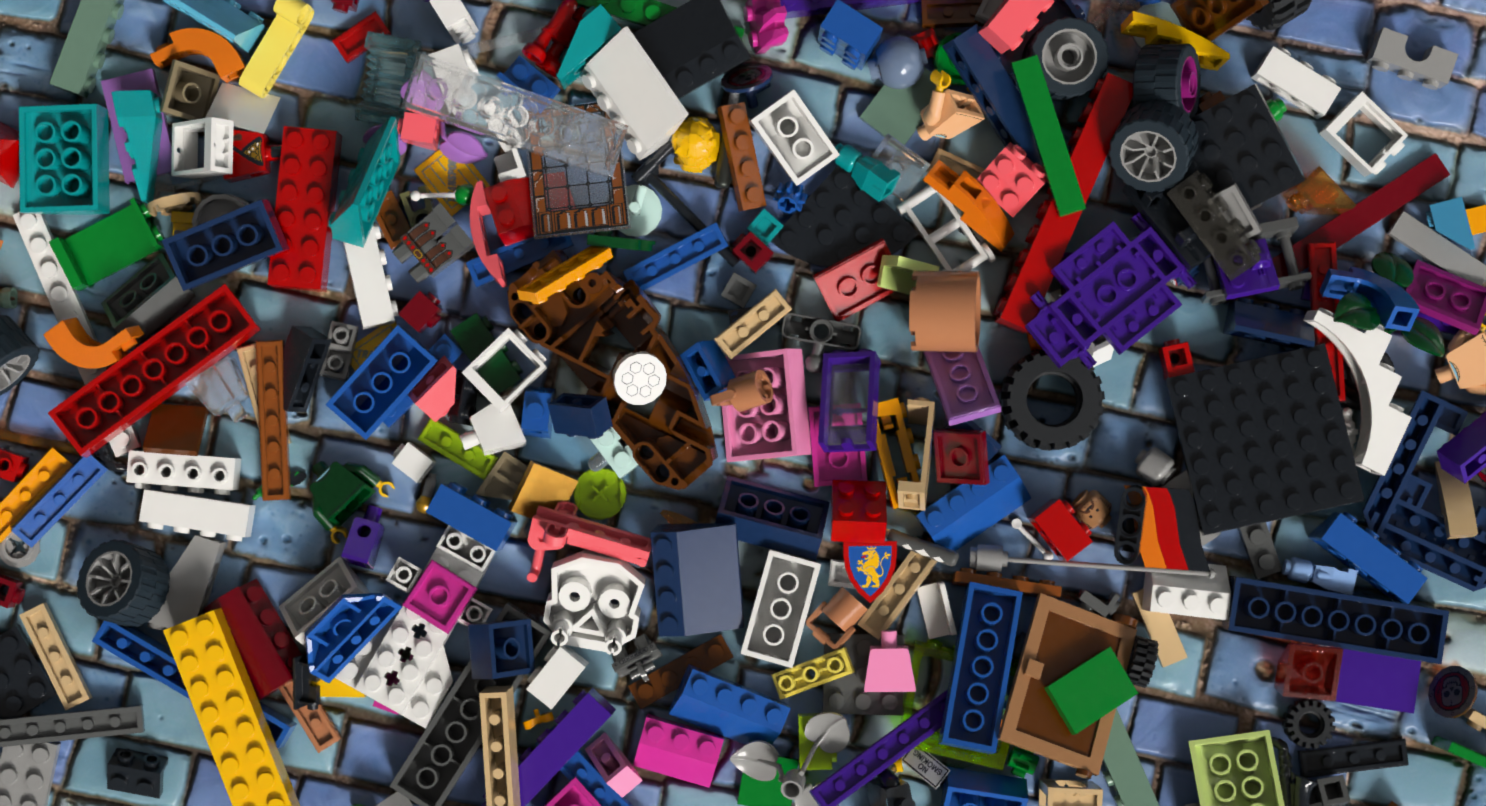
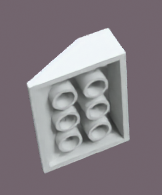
M628 26L624 27L586 64L580 74L584 86L593 93L600 109L607 113L614 129L623 136L627 142L628 149L636 155L639 161L660 150L670 140L689 114Z

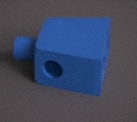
M529 386L525 390L521 430L524 436L551 439L552 419L548 404L555 399L556 389Z

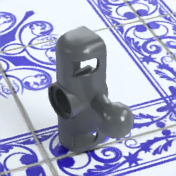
M788 313L784 317L781 333L787 339L814 343L812 354H809L805 360L806 369L814 374L822 372L824 345L855 350L859 346L861 329L854 324ZM791 317H802L801 322L792 321ZM818 325L825 326L828 329V336L824 339H818L814 335V328ZM843 326L854 327L853 332L843 330ZM788 333H789V334H794V335H799V337L797 338V337L788 336ZM840 343L848 344V345H851V346H850V347L840 346Z

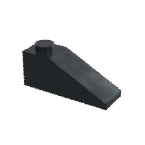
M292 326L283 350L284 410L287 412L307 411L332 341L312 327Z

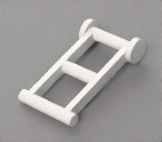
M930 185L896 206L901 215L907 214L943 267L942 271H970L986 260L990 263L996 260L989 246L985 242L980 245L968 226L960 220L961 216L953 204ZM937 193L954 219L928 235L911 209ZM960 227L977 254L952 270L935 243Z

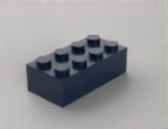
M261 199L161 240L183 291L196 288L290 249L269 199Z

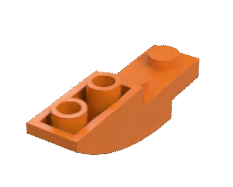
M937 161L923 181L963 211L964 214L960 220L1002 252L1014 236V232L1000 206L989 192L966 170L959 176L942 161Z

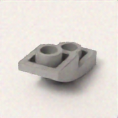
M332 321L328 333V338L332 341L320 372L322 377L347 381L357 340V326Z

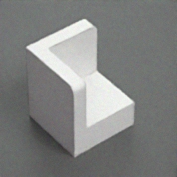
M516 146L511 148V152L494 158L500 182L528 177Z

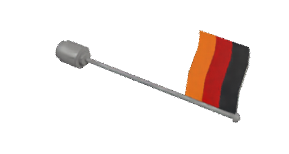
M1123 485V486H1124V488H1125V490H1126V489H1127L1129 486H1131V485ZM1141 486L1147 493V506L1140 550L1144 566L1008 557V551H1003V546L977 544V547L971 546L969 567L976 568V571L1001 572L1002 567H1007V562L1198 575L1209 576L1210 579H1213L1216 575L1214 569H1209L1201 545L1197 509L1189 489ZM1136 491L1128 493L1131 504L1138 505L1141 503L1142 497L1140 493ZM1133 519L1134 530H1137L1138 523Z

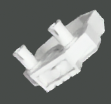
M586 550L553 562L551 568L552 592L548 594L543 622L552 631V643L556 646L559 642L560 646L568 645L603 651L609 655L611 653L613 655L619 654L623 644L636 638L641 613L638 603L646 578L627 561ZM577 592L580 596L575 598L571 593ZM617 599L619 604H612L610 600Z

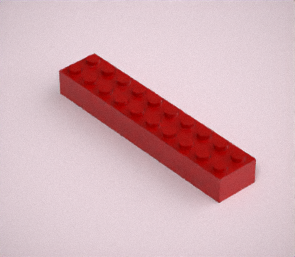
M1107 73L1103 79H1098L1095 88L1090 91L1088 97L1092 100L1087 103L1086 107H1083L1077 120L1081 122L1080 127L1077 126L1076 130L1072 132L1067 143L1071 147L1068 152L1085 204L1108 154L1111 138L1124 117L1133 97V83L1110 73ZM1049 186L1046 194L1050 196L1048 200L1045 199L1041 203L1035 216L1039 221L1029 229L1025 238L1028 246L1019 252L1014 266L1018 267L1016 273H1012L1008 277L1003 290L1007 291L1005 298L1002 297L1001 300H998L993 314L997 315L994 322L1021 334L1028 332L1025 326L1037 316L1039 308L1030 297L1040 291L1041 295L1045 298L1054 277L1051 270L1060 263L1082 211L1059 217Z

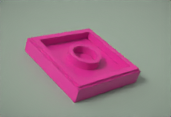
M431 560L402 605L449 634L478 588L434 560Z

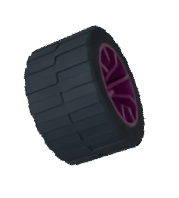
M1146 44L1141 48L1135 62L1133 73L1134 105L1136 106L1141 102L1145 103L1150 100L1165 101L1171 105L1178 106L1188 114L1190 119L1193 118L1198 110L1201 91L1200 64L1196 50L1191 44Z

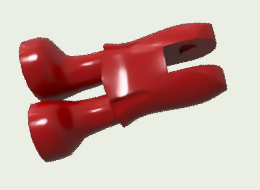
M563 0L549 23L541 29L542 32L533 42L526 43L522 49V53L529 60L536 62L535 65L555 78H557V73L561 66L559 58L564 49L569 48L577 27L583 19L582 15L586 11L583 7L577 8L578 3L576 0ZM552 41V45L546 51L548 44Z

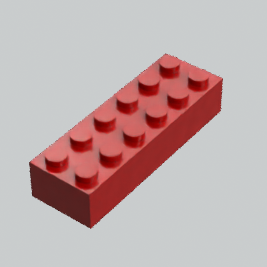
M291 126L283 127L275 216L290 249L270 257L267 285L275 288L327 292L332 231L328 224L332 212H335L342 135L337 131Z

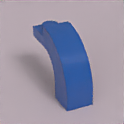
M1350 266L1349 271L1328 269L1319 290L1322 297L1341 299L1347 293L1352 292L1364 295L1371 302V306L1377 309L1376 312L1379 314L1383 326L1389 329L1410 332L1420 311L1419 306L1411 295L1399 285L1376 273Z

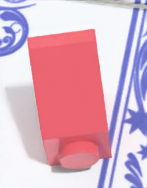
M405 112L404 119L399 118L397 131L401 135L400 138L403 142L433 151L438 150L441 130L437 117Z
M443 356L407 394L434 422L445 416L455 403L456 368Z

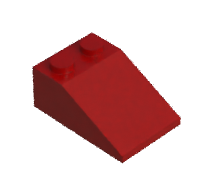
M564 173L547 175L549 188L567 185ZM544 175V182L546 187V177ZM531 177L509 179L484 188L498 235L505 247L537 236ZM566 187L548 190L550 208L567 207L569 205ZM569 188L570 205H571V206H575V203H574V200H573V197H572V194H571V191H570V188ZM545 190V193H546V195H545V196H546V204H547V208H548L547 191ZM568 208L553 209V210H551V211L564 210V209H568Z

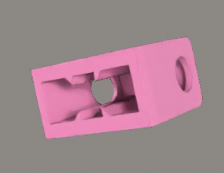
M882 630L881 646H870L864 692H916L909 649L907 645H897L896 630Z

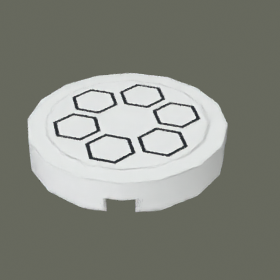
M646 351L625 355L618 361L613 370L615 391L624 401L633 405H644L654 401L661 395L666 385L667 374L664 365L655 355Z

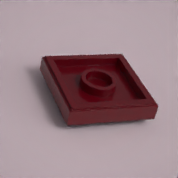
M940 428L933 430L938 483L987 485L990 483L986 430Z

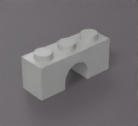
M1385 27L1376 32L1366 59L1367 63L1372 64V68L1382 72H1387L1388 70L1395 72L1397 77L1403 80L1412 81L1414 79L1420 81L1422 86L1432 90L1440 89L1449 83L1459 54L1433 45L1425 50L1421 61H1414L1408 57L1405 51L1407 35Z

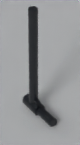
M669 140L652 158L649 157L631 177L640 186L651 184L699 232L707 226L657 177L659 175V165L674 151ZM728 247L718 252L732 267L740 261Z

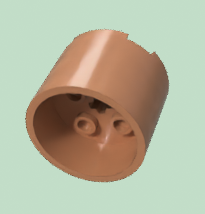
M914 270L912 280H916V287H912V290H910L909 331H911V335H915V341H911V350L978 352L981 323V282L979 271Z

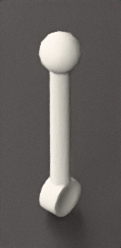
M1016 518L1011 521V526L1014 529H1019L1043 554L1044 559H1053V553L1047 551L1022 526L1020 519Z

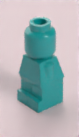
M839 143L835 147L840 154L835 158V163L845 171L852 172L851 177L860 190H863L878 202L893 193L901 175L898 171L889 169L880 160L867 155L863 157L861 152L849 144L843 145Z

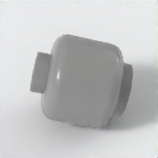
M1157 447L1151 448L1148 452L1143 449L1134 461L1138 464L1136 474L1154 487L1160 484L1164 486L1176 471L1173 467L1174 459Z

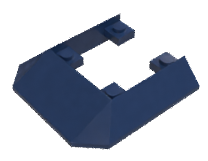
M1421 390L1408 415L1412 418L1385 476L1379 475L1362 513L1368 529L1380 537L1378 541L1384 546L1390 544L1401 552L1400 558L1405 561L1411 560L1421 568L1474 592L1486 587V508L1478 506L1475 512L1478 534L1475 537L1447 539L1444 518L1422 509L1433 484L1411 475L1434 427L1456 436L1468 411Z

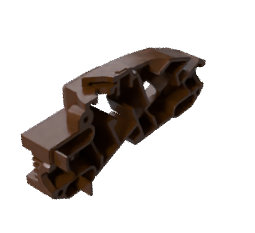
M552 250L541 261L533 263L532 267L522 277L509 285L507 295L512 319L519 326V329L523 330L530 341L557 353L588 388L586 395L606 397L613 424L612 428L631 448L634 460L654 483L677 490L685 489L713 465V461L718 457L712 425L702 396L679 353L660 327L661 314L634 280H629L625 284L620 277H615L609 271H605L603 274L599 272L588 273L583 279L573 281L567 285L565 290L550 295L547 301L540 304L519 300L517 293L519 288L569 259L563 250ZM581 288L586 294L584 302H581L577 296ZM523 304L527 305L532 311L530 317H525L522 314ZM541 324L546 328L545 337L539 333V326ZM614 327L634 347L635 350L631 353L646 351L655 355L664 365L667 374L666 385L661 395H659L660 398L650 418L628 408V402L624 401L615 391L613 370L618 361L629 354L627 351L618 354L611 370L589 360L599 337L615 334L612 331ZM681 416L682 418L679 424L677 425V427H675L679 417ZM643 445L648 446L654 452L653 457H646L643 454ZM661 464H664L668 468L670 474L669 477H664L661 475Z

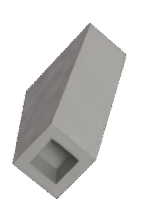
M200 535L193 537L169 573L170 587L166 601L158 614L148 622V627L163 630L164 627L170 628L203 614L202 610L208 604L227 542Z

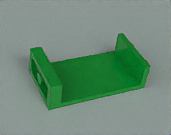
M132 198L129 200L130 206L66 239L57 237L49 241L72 289L82 291L164 248L161 241L164 239V235L158 225H153L147 203Z

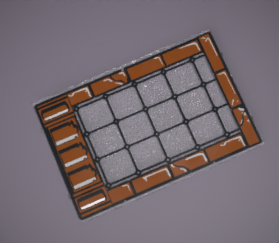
M598 103L545 108L541 114L535 109L531 111L523 110L534 238L542 239L631 228L621 133L614 129L611 119L605 111L600 109Z

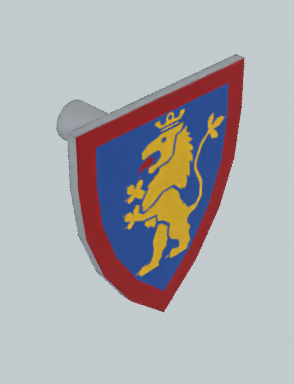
M885 541V543L843 542L844 565L850 582L869 603L874 601L884 591L892 578L896 566L897 541Z

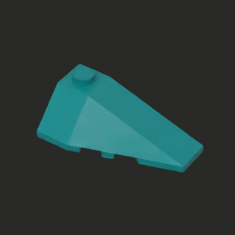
M151 90L114 91L111 93L119 127H123L128 136L124 143L125 148L131 159H135L136 163L132 164V172L141 201L148 204L154 200L163 124L160 112L162 98L158 97Z

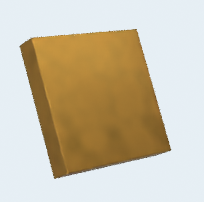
M531 460L508 509L530 519L536 515L539 505L554 510L558 502H569L578 480Z

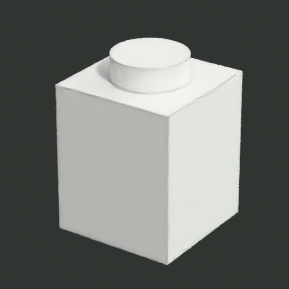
M407 442L406 445L402 443L392 455L395 457L392 464L416 483H421L437 462L411 442Z

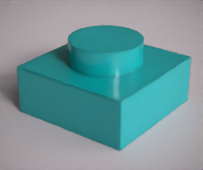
M763 209L747 227V230L751 231L768 246L784 225Z

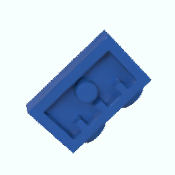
M520 55L504 74L499 71L496 75L501 81L499 86L510 96L513 92L520 97L518 102L528 111L534 108L541 114L560 91L557 85Z

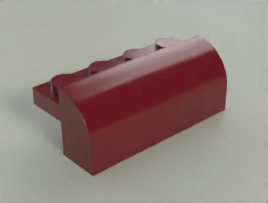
M257 578L241 587L238 586L230 590L202 610L203 614L222 608L258 701L276 692L293 680V658L301 655V652Z

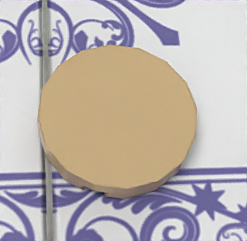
M198 192L179 193L161 197L147 204L148 212L154 217L157 216V212H161V215L170 216L171 211L188 212L193 209V204H196L197 207L202 202V198Z

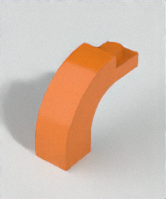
M185 28L169 33L173 43H164L155 49L156 52L150 54L153 63L160 69L171 65L173 59L179 61L190 55L206 56L211 59L220 78L226 83L240 77L247 66L240 52L226 39L212 31L201 28Z
M76 317L62 320L43 335L52 349L67 362L78 367L95 369L113 365L128 355L127 351L138 344L136 340L143 336L144 332L139 325L128 327L107 342L101 343L92 339L86 333Z

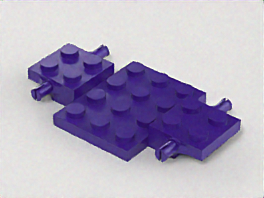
M1140 212L1130 219L1141 231L1133 241L1130 242L1113 221L1051 270V273L1067 291L1058 300L1048 303L1040 291L1030 297L1040 311L1025 328L1058 368L1062 367L1069 360L1079 357L1087 369H1090L1097 361H1095L1087 349L1101 335L1106 338L1119 355L1182 306V303L1166 285L1167 282L1179 277L1188 290L1197 283L1189 274L1187 268L1153 227L1146 222Z

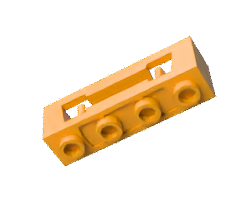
M898 398L879 402L878 417L881 418L883 431L894 428L891 416L895 418L897 426L895 435L905 473H909L911 482H921L917 470L921 469L917 453L912 454L910 444L914 443L911 428L906 429L903 419L907 418L904 402L899 403ZM877 419V453L891 507L896 509L898 508V493L896 492L893 476H896L886 435L881 434ZM902 477V478L896 479L897 484H898V481H899V480H900V481H908V480H907V477Z

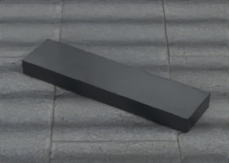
M1405 738L1297 750L1300 775L1306 778L1409 765Z

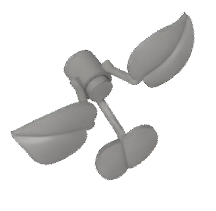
M822 712L809 719L805 726L804 734L807 739L815 743L800 770L792 769L784 775L781 764L776 763L779 756L777 750L770 743L762 740H753L746 743L731 755L730 761L740 771L760 781L773 780L778 770V781L782 782L781 793L784 797L794 800L795 806H819L809 791L821 782L816 783L814 786L811 783L805 784L806 777L804 773L818 746L828 753L840 752L847 746L850 739L847 720L843 715L835 712Z

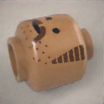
M1084 490L1072 502L1075 511L1074 517L1080 522L1083 521L1089 529H1094L1097 526L1103 528L1112 518L1109 515L1112 510V504L1097 490Z

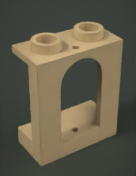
M1039 779L1038 806H1102L1103 789L1093 781Z

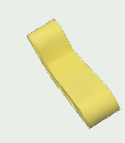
M276 0L273 11L277 15L239 79L241 87L260 98H265L313 19L314 9L303 0Z

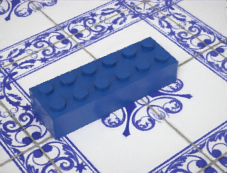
M969 582L966 585L938 744L987 754L996 753L1023 592L975 582Z

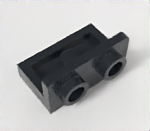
M117 748L108 762L107 789L160 799L163 793V776L168 764V757Z

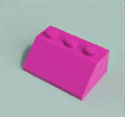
M647 714L633 766L710 788L724 736Z

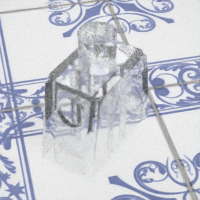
M227 356L185 383L214 416H221L227 412L234 423L248 416L241 402L250 396L234 357Z

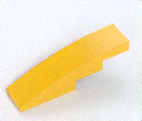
M1132 11L1121 23V34L1145 38V45L1191 44L1198 55L1200 68L1218 71L1230 59L1228 52L1206 38L1158 17Z

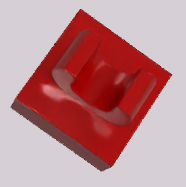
M933 28L909 37L918 43L919 49L925 48L927 60L933 58V52L939 42Z

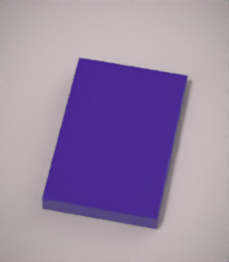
M1340 648L1332 701L1414 714L1421 661Z

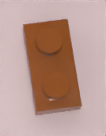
M392 190L388 191L376 220L390 248L394 250L402 242L400 237L407 233L411 227Z

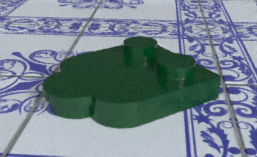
M594 229V234H588L587 245L652 251V246L656 243V241L611 236L612 231Z

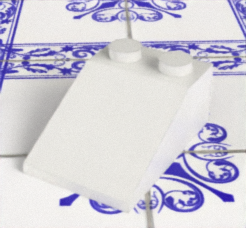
M794 89L749 120L750 125L796 186L840 155Z

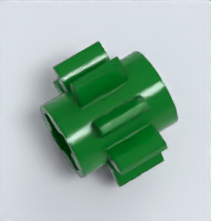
M1013 746L1006 765L1012 767L1011 773L1013 775L1024 778L1026 773L1033 775L1039 761V756L1034 755L1033 752Z

